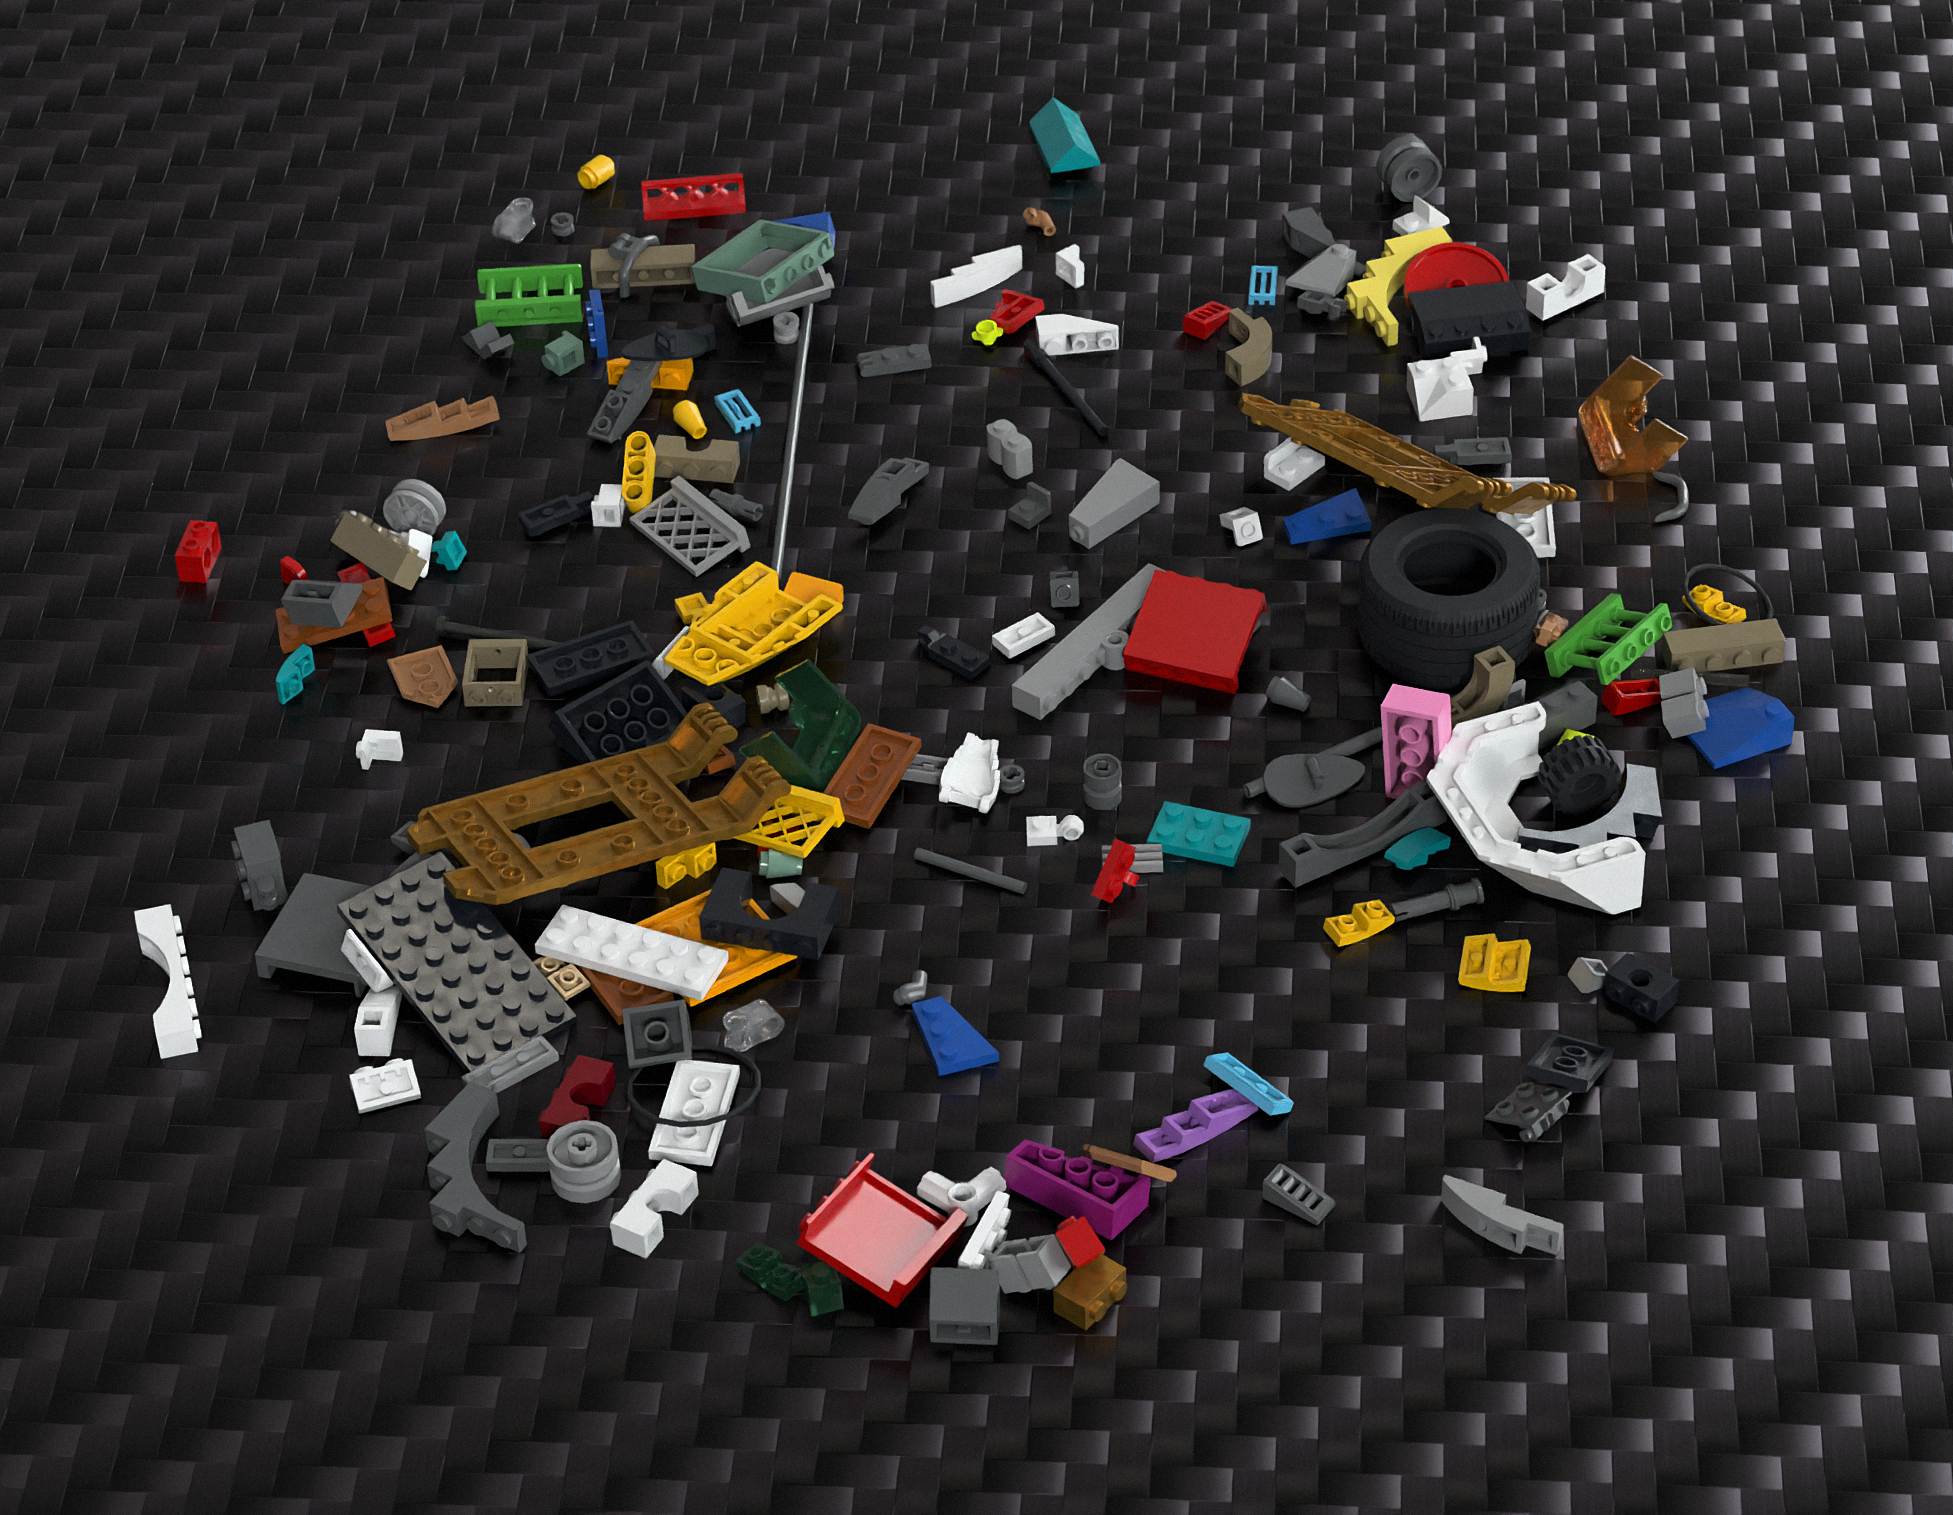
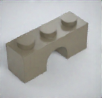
M658 435L654 446L656 452L655 477L676 478L680 476L683 479L733 483L740 465L738 441L712 439L708 448L693 452L686 449L685 437Z

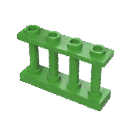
M581 264L479 269L477 271L479 292L482 294L486 293L485 300L475 301L478 327L493 321L495 327L583 322L581 296L574 295V288L583 287ZM564 289V294L562 296H548V290ZM538 290L537 297L522 298V291ZM512 292L510 299H496V293Z
M1611 593L1544 651L1550 676L1560 678L1572 666H1579L1597 670L1600 683L1608 685L1663 636V632H1668L1672 628V619L1667 603H1660L1649 614L1624 609L1621 594ZM1624 621L1636 623L1633 628L1619 626ZM1607 636L1620 638L1616 643L1602 641ZM1589 651L1603 653L1599 658L1585 656Z

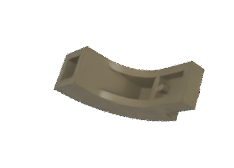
M1237 307L1229 311V333L1238 339L1242 345L1226 352V374L1242 387L1255 381L1268 370L1272 360V331L1270 325L1263 317L1253 320Z
M1500 645L1474 655V672L1470 682L1463 691L1450 699L1452 730L1458 723L1494 714L1507 697L1514 679L1515 662Z

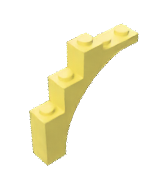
M1443 227L1385 240L1384 252L1381 254L1382 258L1366 262V273L1363 274V280L1347 283V294L1344 296V300L1347 301V309L1351 310L1357 319L1365 317L1368 322H1371L1377 336L1381 337L1387 346L1398 344V321L1388 309L1390 300L1404 284L1407 269L1418 254L1432 246L1451 243L1453 240Z

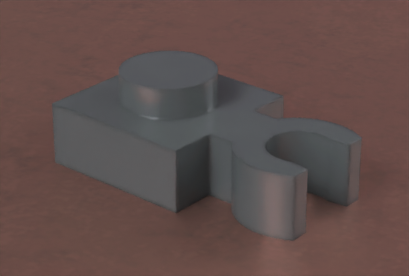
M1308 289L1297 298V307L1305 309L1311 314H1320L1325 311L1331 316L1339 317L1340 311L1345 312L1347 310V301L1339 298L1333 299L1331 294Z

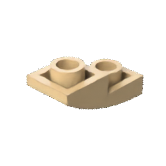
M542 956L533 962L564 1001L590 987V982L572 963L566 965L564 961L547 956Z

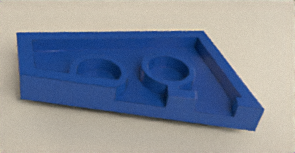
M589 290L590 301H585L591 348H597L598 358L608 357L600 290Z
M1356 488L1284 518L1283 528L1290 544L1370 531L1371 520Z
M942 996L912 1003L913 1016L939 1076L999 1061V1052Z

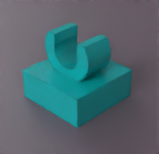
M456 531L445 532L441 541H435L431 546V552L437 551L439 554L436 563L444 564L448 571L458 569L467 553Z

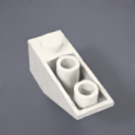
M1065 314L1035 316L1038 348L1044 349L1049 356L1119 349L1118 325Z
M391 986L377 993L370 988L360 1004L354 1027L359 1056H390L402 992L397 986Z

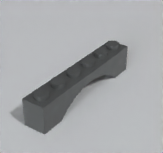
M1422 781L1406 788L1383 812L1354 829L1332 835L1302 833L1279 843V871L1296 888L1390 847L1414 831L1425 827L1433 828L1447 822V812L1427 781Z

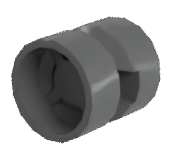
M1103 753L1090 756L1083 764L1084 801L1093 809H1112L1122 799L1121 762L1110 754Z

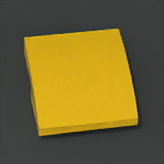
M1495 933L1465 936L1458 977L1459 984L1480 990L1498 992L1525 991L1531 951L1529 940L1498 942Z

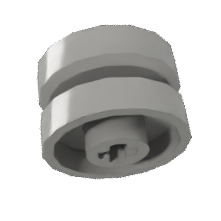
M582 1120L571 1122L557 1129L549 1138L547 1155L553 1189L560 1197L571 1202L589 1203L607 1197L618 1187L622 1176L616 1135L608 1126L596 1121Z

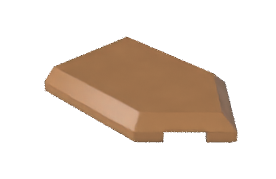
M442 645L387 660L399 691L405 699L439 708L458 684V679Z
M1084 1144L1081 1148L1087 1158L1167 1182L1174 1180L1177 1172L1173 1169L1097 1146Z

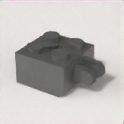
M270 820L234 828L236 840L231 841L234 858H240L235 863L239 881L245 880V882L241 883L245 900L251 899L254 911L260 909L272 911L277 905L284 904L288 900V893L282 874L281 855Z

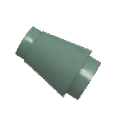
M768 849L767 852L760 851L758 874L766 876V879L801 875L803 858Z

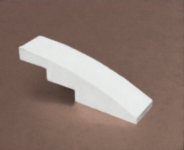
M1017 245L971 257L972 264L951 269V276L930 281L931 303L935 308L983 292L1006 280L1022 269V247Z

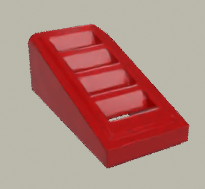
M1210 301L1188 312L1183 317V332L1206 340L1229 319V311L1233 309L1215 301Z
M1656 678L1610 682L1605 686L1601 698L1602 703L1613 716L1626 714L1664 701L1660 694V682Z

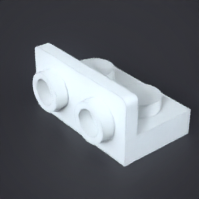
M1292 437L1287 438L1264 457V478L1288 491L1325 465V456L1306 446L1293 443L1291 441Z
M393 1059L388 1061L385 1066L374 1069L370 1066L357 1069L354 1074L349 1075L350 1087L353 1090L359 1114L421 1098L411 1059L406 1061L403 1059Z

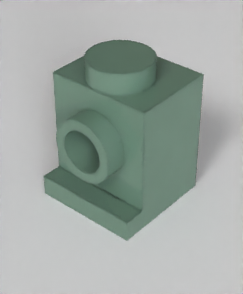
M565 330L562 332V337L544 346L545 354L541 357L542 363L547 369L562 376L585 363L583 342Z

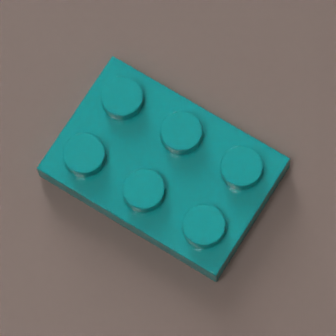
M1164 801L1147 839V844H1162V852L1234 867L1251 828V819Z

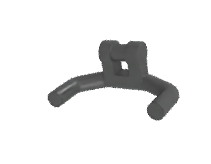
M621 233L616 242L608 248V254L612 258L624 260L619 273V293L622 298L630 296L629 276L637 257L647 246H660L656 235L636 238L627 233Z

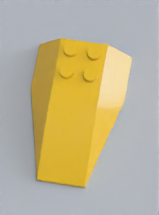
M756 561L716 592L714 595L715 600L712 604L705 606L702 610L703 615L701 618L690 625L689 633L679 639L664 658V662L707 686L726 681L748 672L802 641L843 609V605L823 594L818 595L807 604L779 590L778 572Z

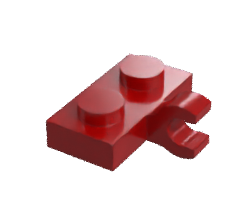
M1114 839L1091 895L1113 903L1122 890L1123 882L1134 887L1136 886L1140 876L1128 871L1134 862L1136 847Z

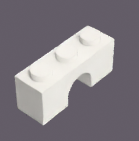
M1587 254L1568 263L1567 275L1562 282H1559L1548 273L1527 282L1526 309L1544 321L1603 293L1606 266Z
M663 1159L655 1169L648 1173L646 1180L640 1188L631 1193L628 1202L620 1212L618 1211L613 1215L610 1222L613 1245L647 1258L664 1237L662 1217L657 1212L672 1211L679 1215L684 1213L699 1194L696 1172Z

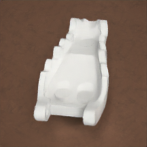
M967 733L963 745L956 750L953 758H949L943 769L939 783V801L945 803L951 801L979 809L978 812L985 814L990 810L996 799L1000 783L997 755L998 740H981L975 734Z

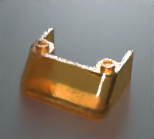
M1632 355L1583 402L1579 409L1578 417L1597 469L1607 476L1657 471L1688 441L1687 436L1657 418L1639 434L1635 423L1647 412L1645 394L1663 375Z

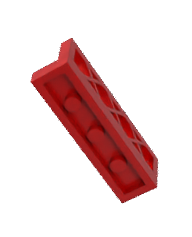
M743 173L641 181L644 221L746 213ZM738 182L739 190L727 191L723 188L727 183ZM702 185H710L714 188L709 193H702L698 190ZM676 187H684L688 190L684 195H676L672 192ZM647 189H659L663 193L659 197L648 198Z

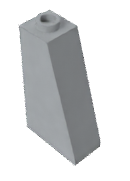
M1119 458L1069 514V537L1090 549L1160 504L1159 481Z

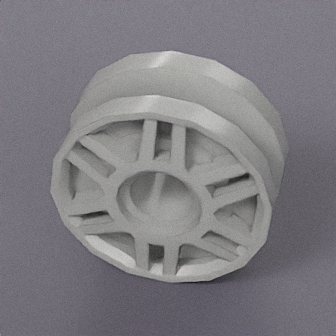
M407 479L395 485L392 493L385 500L383 512L388 524L400 534L401 532L408 533L410 529H415L432 536L444 519L446 505L440 493L431 485L420 480Z

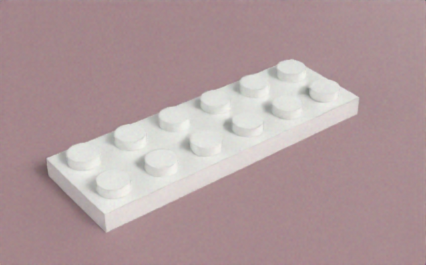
M567 905L561 906L535 943L537 954L701 1001L729 960L728 951Z

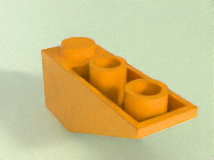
M622 357L607 361L609 384H619L631 360ZM693 359L662 361L651 383L652 388L687 390L694 371Z

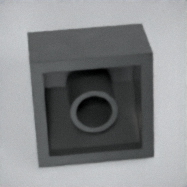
M685 1000L622 1009L630 1069L692 1059V1035Z

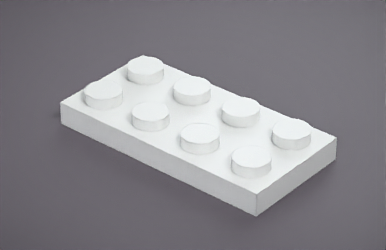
M1549 477L1496 478L1508 482L1512 486V492L1531 482H1538L1540 484L1550 483ZM1552 504L1532 514L1514 513V515L1504 512L1495 513V518L1507 523L1524 536L1533 547L1538 558L1555 557L1556 546Z
M694 1060L677 1061L659 1118L675 1121L707 1120L728 1113L740 1076L739 1065ZM726 1120L708 1126L681 1128L657 1123L648 1150L649 1159L660 1161L666 1159L670 1162L712 1166Z

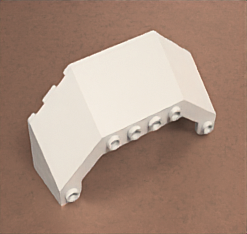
M1539 701L1456 724L1450 741L1444 745L1438 756L1437 764L1428 773L1426 781L1479 860L1534 893L1612 915L1641 907L1646 853L1636 840L1629 837H1618L1562 854H1555L1541 849L1535 853L1521 849L1520 843L1513 842L1518 828L1524 827L1508 803L1520 781L1537 776L1540 771L1539 765L1543 762L1538 755L1539 732L1546 726V711Z

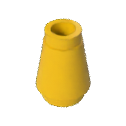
M689 400L679 402L673 409L674 421L692 435L694 439L702 438L706 434L707 428L697 405Z

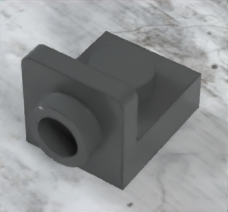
M1033 482L1026 485L1027 497L1008 510V518L1027 529H1031L1051 514V493Z
M1078 571L1050 572L1052 607L1079 606Z

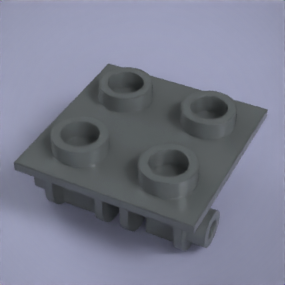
M1524 1082L1518 1085L1515 1091L1505 1100L1496 1104L1495 1108L1485 1116V1120L1517 1125L1521 1129L1519 1135L1523 1141H1535L1543 1131L1548 1130L1551 1125L1568 1112L1570 1104L1566 1098L1572 1092L1554 1086Z

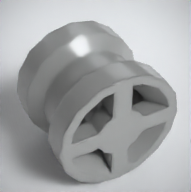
M784 312L774 316L773 326L775 329L773 334L775 341L781 344L796 342L799 339L800 333L798 329V316L792 312Z

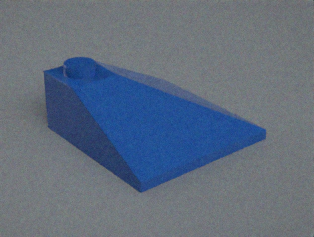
M1744 687L1705 700L1709 710V717L1705 718L1706 730L1686 735L1710 765L1716 769L1792 744L1795 717L1780 699L1750 687Z

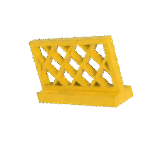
M791 785V792L787 796L777 798L770 807L773 810L767 811L758 822L759 828L734 836L733 838L805 859L831 826L839 828L845 821L840 799ZM787 814L797 816L784 821L782 819V816ZM777 817L779 819V822L767 826H762L761 823ZM816 821L821 824L808 828L806 823ZM803 824L804 829L787 834L786 829ZM781 830L784 834L775 838L766 837L768 834ZM806 837L808 838L802 846H797L790 843Z

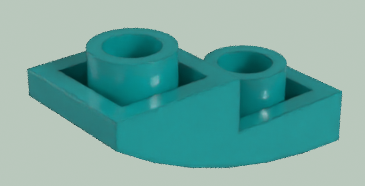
M302 644L288 657L280 668L276 677V687L281 704L284 705L303 690L302 679L315 670L311 647Z
M1425 827L1408 834L1392 845L1385 852L1384 858L1396 863V867L1400 869L1412 870L1413 867L1427 864L1429 854L1449 849L1451 837L1431 827Z

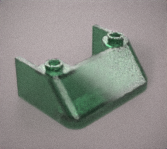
M807 659L775 677V680L793 698L790 705V717L801 729L792 750L774 731H771L741 746L739 752L746 759L762 756L768 762V765L772 766L782 776V779H785L790 785L822 793L850 752L862 727V719L858 710Z

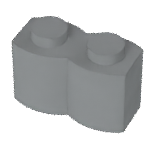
M1001 419L987 425V451L990 459L1002 465L1004 472L1014 479H1019L1033 473L1031 441L1026 436L1017 433L1016 427L1008 420Z

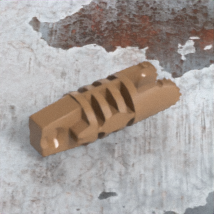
M1547 612L1534 628L1535 643L1546 647L1556 642L1567 629L1568 620Z

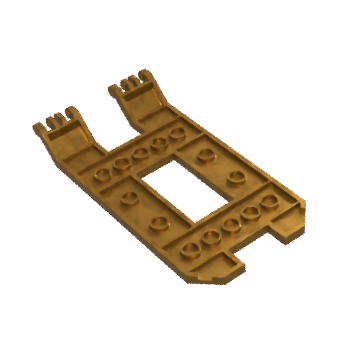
M1241 394L1238 403L1241 412L1251 417V422L1261 426L1268 425L1291 436L1293 443L1301 446L1309 445L1374 477V483L1384 487L1392 486L1416 498V503L1426 508L1468 509L1480 502L1483 504L1482 508L1492 513L1504 512L1514 515V513L1532 514L1556 501L1573 502L1577 496L1576 491L1565 484H1540L1538 482H1531L1512 492V486L1508 482L1496 478L1492 480L1490 478L1478 477L1351 414L1335 408L1333 411L1320 410L1319 403L1309 400L1292 399L1290 406H1283L1259 395Z
M706 702L695 705L665 742L424 808L418 814L417 823L411 824L407 829V841L419 855L448 847L461 862L464 868L443 873L444 885L456 899L494 905L507 904L519 898L558 887H566L571 883L661 857L677 855L682 851L720 840H729L734 836L751 832L775 800L787 796L791 792V785L785 779H782V776L772 766L768 765V762L762 756H756L746 759L718 796L691 803L675 784L698 777L721 746L734 741L738 735L737 730L733 726L728 725V721L719 712H715V708L710 703ZM613 801L630 820L531 849H526L510 831L516 830L520 826Z

